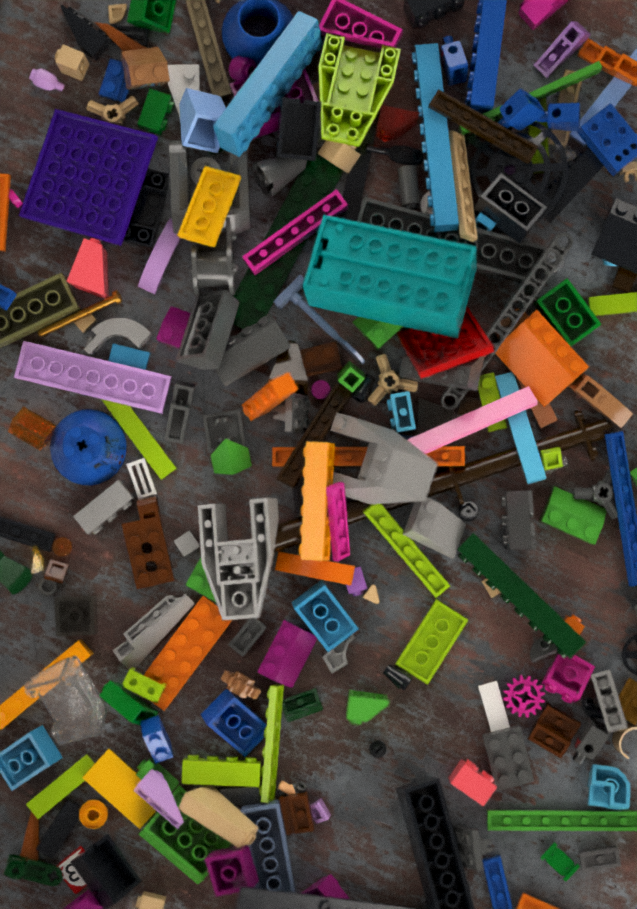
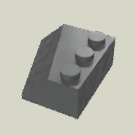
M532 490L504 492V496H501V507H505V515H502V526H505L506 534L502 535L503 546H506L508 550L536 549V543H532L535 525L533 522H530V518H533L534 514Z

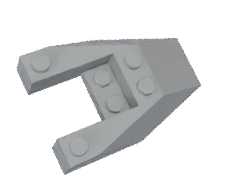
M336 412L330 431L369 443L358 479L336 472L333 474V484L344 482L345 497L370 505L426 501L438 464L392 429Z
M276 498L250 500L252 539L228 541L226 504L198 505L201 562L223 620L260 618L273 560L279 520L278 501Z

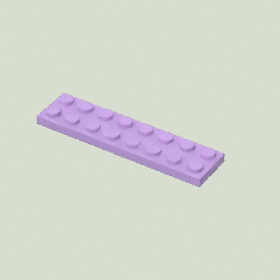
M23 341L14 375L15 379L163 414L172 377L27 341Z

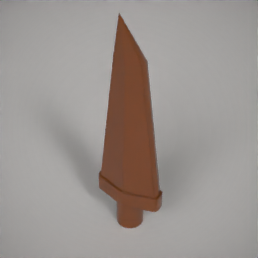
M94 22L123 51L146 48L109 24Z
M30 812L20 856L39 860V851L36 850V846L39 843V819Z

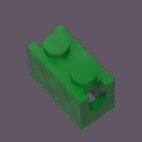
M149 89L137 123L139 129L160 136L162 131H166L169 122L167 120L168 114L172 113L175 105L171 95Z

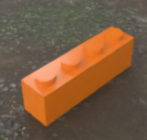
M288 372L268 382L242 404L244 414L249 417L250 421L270 412L298 390L290 373Z

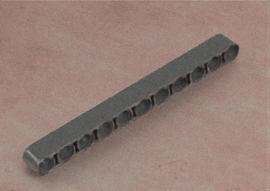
M560 232L554 236L485 334L488 339L493 332L499 333V339L496 342H491L494 352L484 357L481 372L571 248L573 239L569 234ZM561 236H565L568 240L567 245L564 247H560L558 244ZM550 252L556 254V260L552 263H549L546 259ZM539 268H543L545 272L544 277L541 279L535 277V272ZM531 284L533 292L526 295L523 291L524 287ZM516 300L522 303V307L518 311L512 308V304ZM505 316L511 319L508 326L501 325V319ZM447 386L440 397L442 406L448 410L455 409L468 392V389H457ZM446 396H453L455 400L452 404L447 405L444 403Z

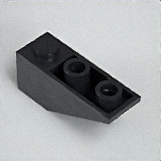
M61 5L62 12L81 51L97 61L110 44L108 36L101 29H98V31L92 27L93 24L88 19L78 17V13L70 6L66 8Z

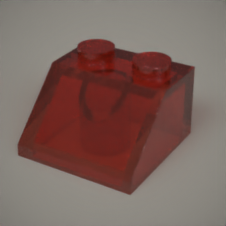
M381 105L376 137L385 142L396 140L417 126L419 112Z

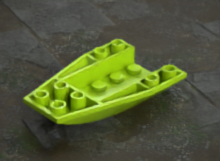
M326 33L318 66L320 102H322L320 112L321 139L360 147L393 86L401 49L382 45L381 53L349 47L344 45L345 37Z

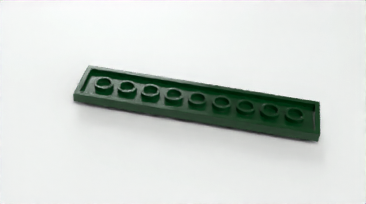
M316 154L315 161L307 160L306 168L298 175L263 241L332 193L344 171ZM308 238L255 276L248 268L233 296L240 302L233 325L243 330L245 327L254 325L262 317L268 315L274 303L273 301L277 298Z

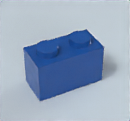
M159 715L140 721L143 739L155 764L173 758L171 741Z

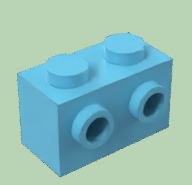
M410 391L390 394L387 406L388 411H392L393 418L390 419L391 429L397 433L415 431L416 426Z

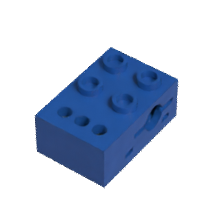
M611 103L584 123L577 131L612 176H615L637 158V134Z

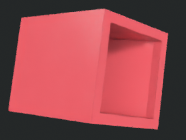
M91 237L89 240L84 238L67 282L76 289L105 299L109 297L107 251L104 249L101 241Z

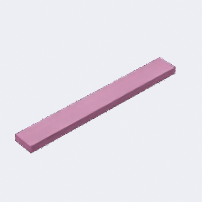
M528 386L412 437L408 441L427 454L538 405V401Z

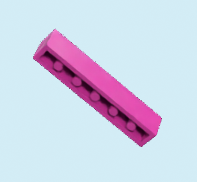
M336 189L242 256L243 261L255 276L317 232L323 215L338 217L348 209V204Z

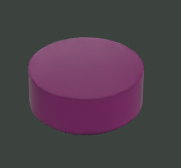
M323 380L316 381L311 387L312 395L319 400L326 399L330 393L329 384Z

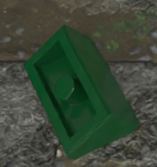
M313 688L283 699L282 710L286 721L291 722L322 711L323 706L317 689Z

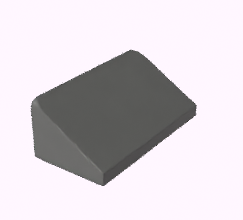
M220 787V793L234 806L260 803L259 787Z

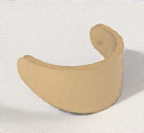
M627 723V729L613 732L612 736L615 749L627 759L629 757L623 753L621 742L626 733L637 729V725Z

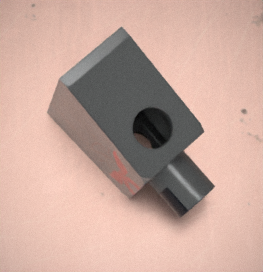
M592 717L587 719L574 743L576 753L572 759L582 765L587 757L591 760L596 757L609 737L606 725Z

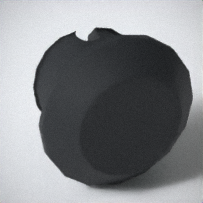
M378 740L372 742L369 747L370 754L375 758L383 757L386 753V745Z

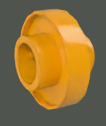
M88 800L80 808V821L87 828H100L107 820V807L100 800Z

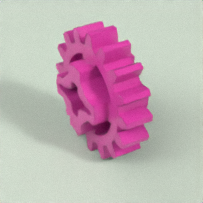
M519 675V680L513 677L512 684L506 683L509 689L503 690L507 694V696L503 697L504 701H508L505 705L506 708L512 707L510 712L514 714L517 711L518 717H521L522 713H524L528 718L529 712L536 715L535 709L541 710L542 708L539 704L545 703V700L541 698V696L545 695V692L540 691L543 686L541 684L536 685L537 679L530 681L531 677L527 675L526 679ZM522 684L519 689L514 690L517 685ZM531 685L534 687L536 695L531 693ZM526 691V694L531 698H524L522 701V698L516 694H524ZM511 697L516 698L518 701L517 707L513 704ZM531 702L534 703L531 707L526 709V706L528 704H530Z

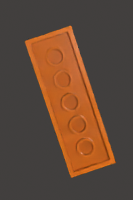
M204 595L144 674V676L160 684L163 682L167 684L158 703L152 702L163 711L167 709L232 621L223 620L218 606Z

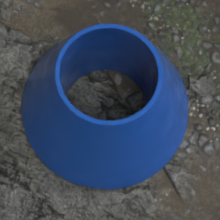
M278 0L239 1L228 11L222 25V40L227 53L232 59L236 56L251 58L255 61L256 66H258L293 19L292 13ZM257 15L266 16L276 24L274 31L264 37L251 36L244 31L242 26L246 20Z

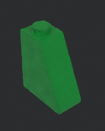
M112 680L103 686L102 692L99 695L128 721L140 726V721L157 716L159 713L158 710L124 688L120 683Z

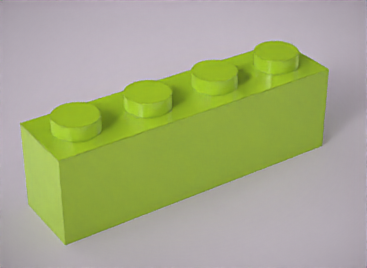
M188 755L187 758L183 759L182 784L260 787L261 761H257L255 757H246L245 760H238V757L234 756L218 759L219 756L210 755L205 759L199 758V755Z

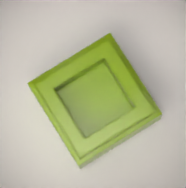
M559 447L540 451L544 471L563 467L561 449Z

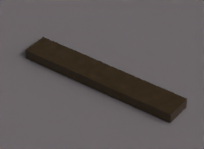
M439 89L428 108L527 164L530 163L539 147Z
M335 383L278 474L277 480L294 489L303 474V467L305 466L303 451L306 442L324 441L331 430L336 412L341 413L352 394L350 390Z

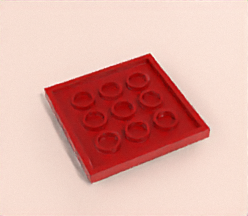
M468 306L466 307L458 339L412 328L397 332L401 345L421 379L494 352L492 343Z

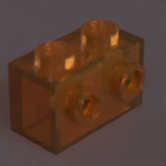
M23 406L12 419L8 432L41 451L51 440L56 425Z

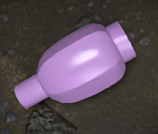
M33 68L29 77L35 86L45 90L57 89L62 91L65 84L58 82L54 74L41 68L37 70Z

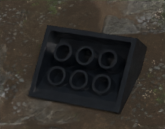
M615 198L608 210L591 255L637 274V207Z

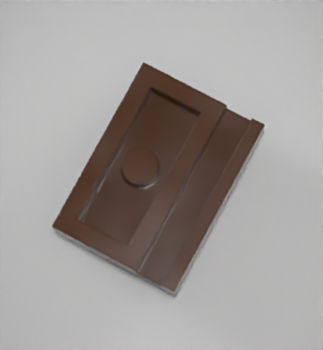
M336 341L300 350L307 377L342 369Z
M308 793L291 794L285 797L280 796L279 801L286 835L314 831L315 827Z

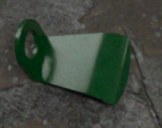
M0 551V582L12 595L18 594L29 584L34 572L6 557Z

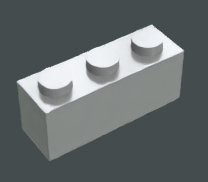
M117 480L73 517L87 534L93 533L95 535L103 529L102 524L106 521L110 523L118 516V511L128 509L133 504L134 496L121 480Z

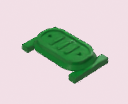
M554 842L540 858L542 860L545 859L560 875L565 876L563 880L566 882L580 865H574V862L560 848L556 847L557 844Z

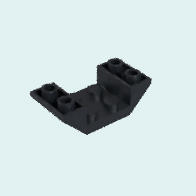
M147 169L123 240L124 242L152 247L158 234L167 197L169 173Z

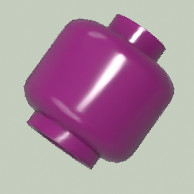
M236 56L230 62L229 74L233 80L245 83L256 69V63L251 58Z

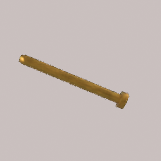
M115 290L111 296L40 329L37 332L38 336L48 335L115 302L119 304L123 302L122 297Z

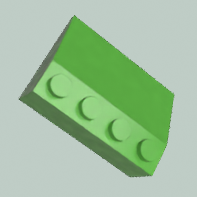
M180 785L172 793L177 807H179L184 794L187 793ZM180 810L179 812L184 822L178 829L160 813L156 812L139 835L198 885L209 874L205 858L213 850L228 848L232 843Z

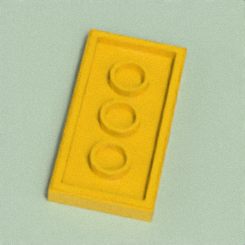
M204 166L177 234L178 237L215 248L241 181V176Z
M108 748L82 778L135 826L141 829L156 810L133 791L141 781L136 775L137 772Z

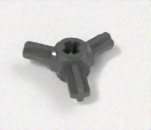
M610 467L603 480H599L596 485H591V488H574V499H592V502H598L599 505L604 506L611 519L618 517L616 504L612 499L614 495L612 493L613 483ZM600 488L601 490L606 491L604 493V498L603 496L598 495L600 493Z

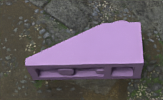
M151 769L133 791L178 829L184 821L168 783L162 773Z

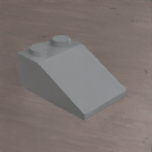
M427 497L426 501L414 502L403 535L454 559L466 523L442 504Z

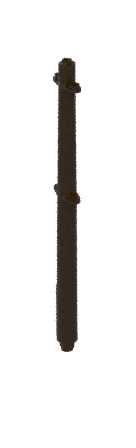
M575 410L573 411V416L577 428L535 441L540 458L541 450L559 447L561 451L584 444L589 459L593 461L598 457V452L591 443L605 439V434L613 432V426L605 418L584 425L585 418L583 412ZM516 447L465 463V466H446V470L434 473L427 497L429 498L454 489L459 504H464L459 487L521 466ZM355 499L347 501L348 525L368 519L363 510L370 504ZM414 502L388 503L382 505L386 508L387 511H391ZM303 516L278 524L274 553L302 544L300 526L303 522Z

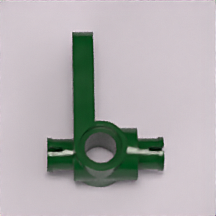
M9 854L3 875L13 880L26 879L48 886H57L63 879L62 870L58 866L14 854ZM53 871H56V875L58 876V878H54L53 881H51L50 876L47 875L48 873L51 874Z

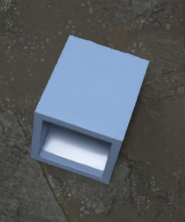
M186 88L179 104L182 146L218 153L220 145L213 125L226 109L223 100L218 95Z

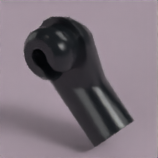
M587 697L582 701V709L588 717L604 719L601 709L596 708L591 698Z

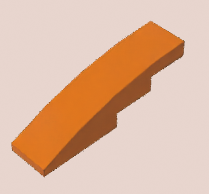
M589 38L586 40L577 54L579 58L590 64L600 61L602 71L637 87V61L624 53L622 55L618 54L606 45L602 47Z
M278 551L275 567L277 571L346 585H352L355 566L332 561L302 560L301 555Z

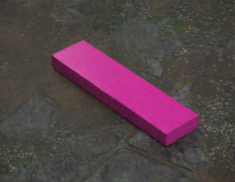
M337 482L326 487L332 559L337 562L350 556L344 482Z

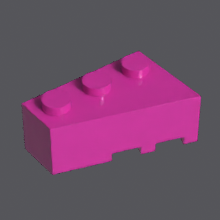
M524 0L520 4L521 8L518 14L534 30L569 0Z

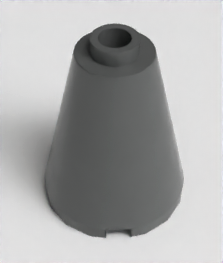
M272 157L256 161L252 164V170L257 172L258 176L255 179L265 195L270 194L269 198H271L306 168L307 160Z

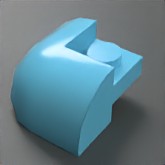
M593 764L588 777L587 805L613 810L629 809L630 781H628L625 774L615 767Z

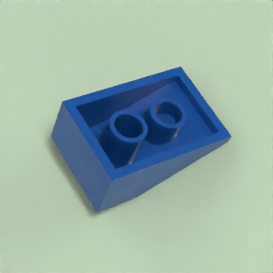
M227 688L201 714L205 723L244 757L264 738V730L267 724L238 695Z

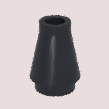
M365 374V379L354 390L351 397L360 403L368 400L375 378Z
M390 664L383 672L398 689L401 688L402 690H405L413 679L409 676L410 673L395 668Z

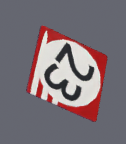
M79 846L56 865L62 870L63 880L75 894L87 886L71 864L75 857L85 851L82 846Z

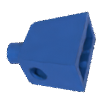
M446 36L441 40L443 44L441 46V61L448 85L452 86L467 81L468 62L460 41L454 42L452 36Z
M520 88L500 107L503 118L497 123L507 129L512 126L519 131L546 113L537 98Z
M551 103L548 105V111H545L546 114L536 120V122H547L548 129L578 131L580 127V103Z

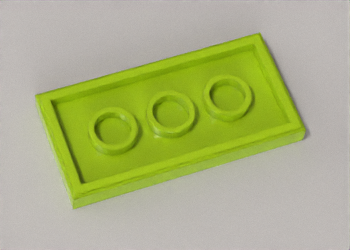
M435 599L395 665L428 685L467 624L468 619Z

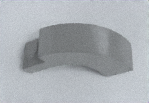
M112 318L99 323L91 330L96 336L95 338L91 337L88 339L84 350L93 356L107 340L113 337H125L141 349L153 335L134 320Z

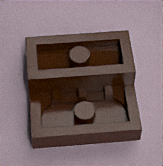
M547 703L533 726L528 740L562 758L570 746L572 738L581 726V722Z

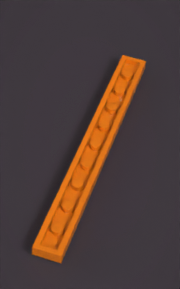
M443 446L426 454L438 463L437 466H465V446ZM272 447V467H283L295 447ZM335 447L334 467H361L368 447Z

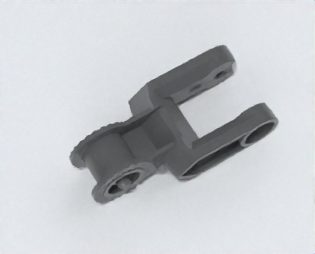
M170 140L171 214L173 232L178 234L190 204L189 152L187 146H182L181 140ZM248 149L240 157L230 153L231 173L240 175L241 181L215 248L188 240V243H192V265L189 267V273L193 277L195 297H200L201 288L229 286V293L231 295L236 293L235 273L238 271V265L234 263L232 241H237L236 234L251 230Z

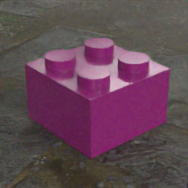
M249 845L240 848L233 846L213 850L205 858L215 896L237 893L240 890V886L254 887L259 881Z

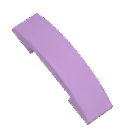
M171 218L159 236L138 284L139 288L154 295L161 284L163 274L173 253L182 239L173 232Z

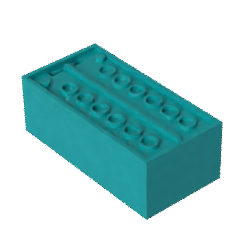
M323 215L303 283V289L308 304L312 307L458 339L477 269L476 247Z

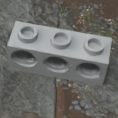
M606 670L592 674V681L608 733L627 729L628 726L611 671Z

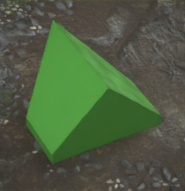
M226 438L211 454L214 473L234 475L252 466L248 447Z

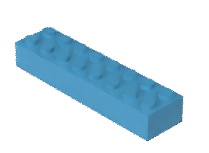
M300 11L296 13L213 125L220 148L238 157L248 149L250 142L259 134L263 124L270 119L274 109L279 107L281 97L290 92L296 79L300 78L304 68L311 63L312 57L322 48L323 41L318 19Z

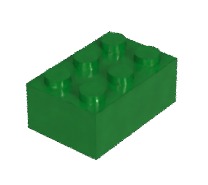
M568 278L534 303L541 315L571 347L602 325Z

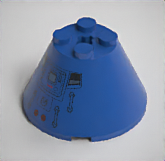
M93 409L79 410L62 419L55 428L50 442L51 458L56 469L66 479L80 485H97L111 479L122 467L127 452L126 437L118 422L108 414ZM84 444L88 445L87 449L83 448Z

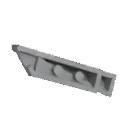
M187 594L176 598L173 595L166 596L123 633L127 640L112 651L126 668H137L190 610L194 602Z

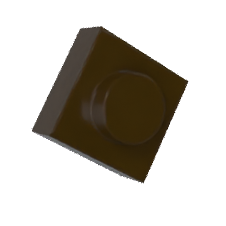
M464 396L460 401L457 414L462 416L478 409L481 401Z

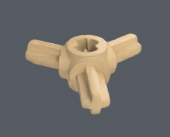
M134 96L129 97L120 105L107 104L104 106L90 100L86 109L101 116L102 121L123 126V120L126 118L125 115L137 107L139 103ZM116 113L117 117H113L111 119L110 115H114Z
M386 354L376 357L381 374L378 375L380 380L377 384L379 386L368 397V401L376 406L387 393L390 395L392 391L397 392L398 389L410 392L417 391L418 382L400 378L395 370H391ZM388 377H392V381L395 384L387 386V382H384V379L388 380Z

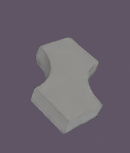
M354 634L322 656L331 673L348 665L346 649L355 638Z

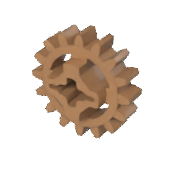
M225 670L221 677V680L228 684L227 689L243 699L248 696L257 700L261 693V690L254 686L255 681L239 671H236L234 674Z

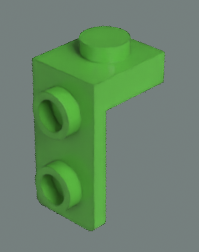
M152 757L148 761L144 759L137 767L139 771L136 775L141 780L153 769L163 774L171 792L179 784V781L159 763L155 764Z

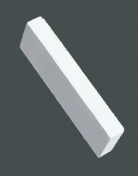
M497 681L478 685L490 731L494 732L509 728L510 725Z

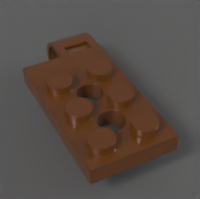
M153 496L137 500L140 519L121 524L136 588L141 589L172 582L175 578L164 536L157 498ZM150 543L153 547L152 551L144 552L142 544ZM154 561L157 564V569L149 571L146 568V563Z

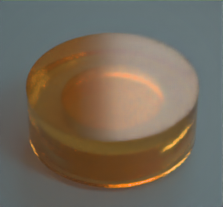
M61 537L54 541L53 551L56 555L63 557L72 552L73 545L68 538Z

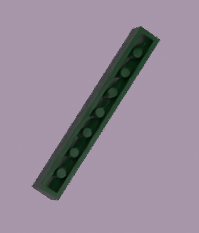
M474 533L457 549L459 552L457 556L465 564L469 562L473 566L472 571L479 577L483 575L487 579L485 583L493 591L497 589L501 593L499 597L505 603L511 602L515 606L514 611L521 618L525 616L529 620L527 624L534 631L539 629L544 634L542 638L549 645L553 643L558 648L556 652L563 659L566 657L571 659L587 643Z

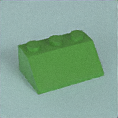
M357 317L352 322L377 351L403 328V326Z
M554 486L539 522L591 545H595L602 530L607 511L605 508L587 500L574 499L573 494Z
M349 690L346 719L350 720V723L361 725L362 722H367L389 705L388 696L385 694Z

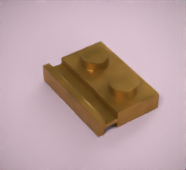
M629 677L619 694V700L625 719L636 725L637 681Z

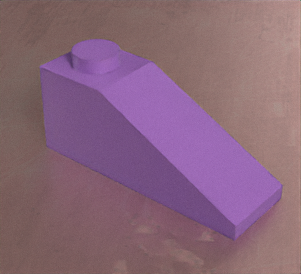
M571 21L533 66L546 78H549L583 45L591 34L578 22Z

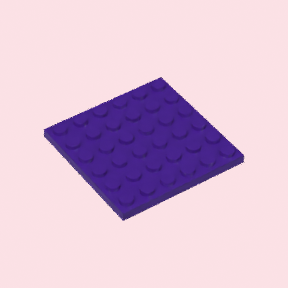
M55 109L19 217L122 246L158 137L154 134Z

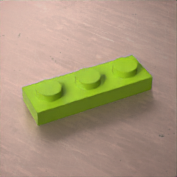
M494 372L480 375L478 393L482 407L500 399ZM504 419L488 426V433L506 429V420Z

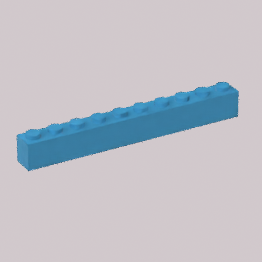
M438 43L415 45V52H412V64H416V70L413 71L414 82H418V88H415L416 100L420 99V106H417L418 117H422V123L419 124L420 135H424V141L421 142L422 153H426V159L423 160L424 171H428V178H425L426 189H430V196L427 197L428 207H432L430 226H434V232L458 230L459 219L447 118L428 108L438 89L444 92Z

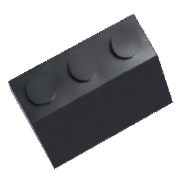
M500 174L480 196L474 207L476 212H481L496 223L495 226L518 243L523 241L547 209L545 205L503 174Z

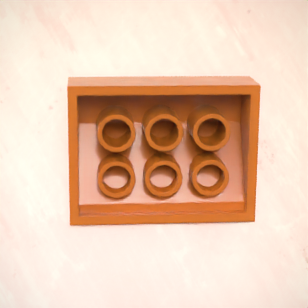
M538 310L533 312L506 337L495 353L525 387H530L535 398L543 407L548 405L589 368Z

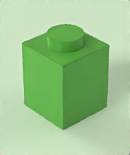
M349 360L337 374V379L353 393L365 379L364 372Z

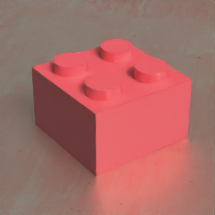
M461 759L448 778L452 785L484 806L497 788L494 783L495 779L484 770L482 773L478 771L477 765L469 759L466 762Z

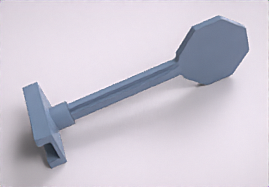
M299 275L273 301L279 310L289 301L294 305H298L330 337L337 340L356 361L362 365L365 364V360L303 300L304 297L299 291L303 288L304 277Z

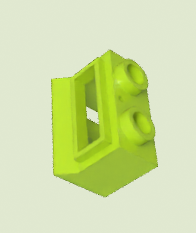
M131 667L122 683L123 687L152 702L158 703L167 684L164 682L160 684L136 672V668Z

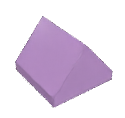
M322 798L310 805L312 817L316 824L330 818L331 813Z

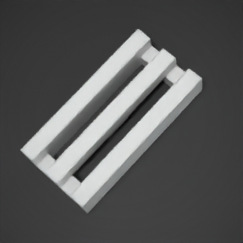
M142 458L126 464L138 500L156 495L157 491L146 459ZM140 463L143 464L152 492L148 491L139 465ZM134 465L137 469L145 493L143 495L140 492L132 466Z

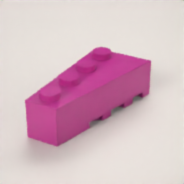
M331 0L319 24L320 32L323 36H326V33L345 37V41L381 49L382 45L396 48L402 36L401 28L346 0Z

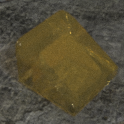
M33 546L31 575L44 570V559L36 546Z

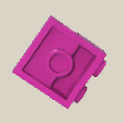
M557 653L541 684L545 685L546 691L550 693L557 692L562 695L561 698L565 702L575 703L580 700L595 666L576 655L571 659L568 657L563 659Z

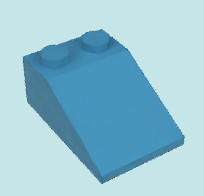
M323 580L317 582L291 602L295 611L327 652L359 630Z
M41 725L0 752V773L11 791H13L63 757L44 726Z

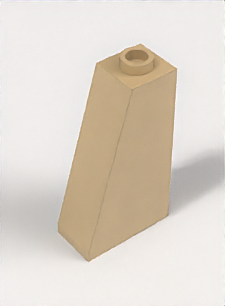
M206 785L184 794L178 807L183 813L238 848L250 845L255 840L258 827L212 785Z

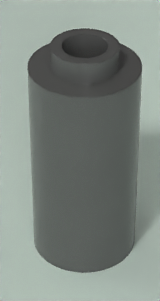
M415 165L402 166L397 168L402 207L415 210L421 204L417 169Z

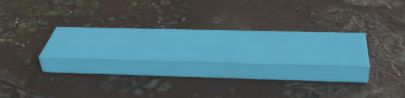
M512 372L495 376L501 398L519 391L515 375ZM526 410L508 417L507 420L526 482L530 484L545 480L547 477Z

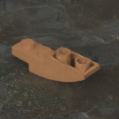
M582 373L568 386V388L591 404V407L620 429L633 415L627 407L588 375L586 376Z

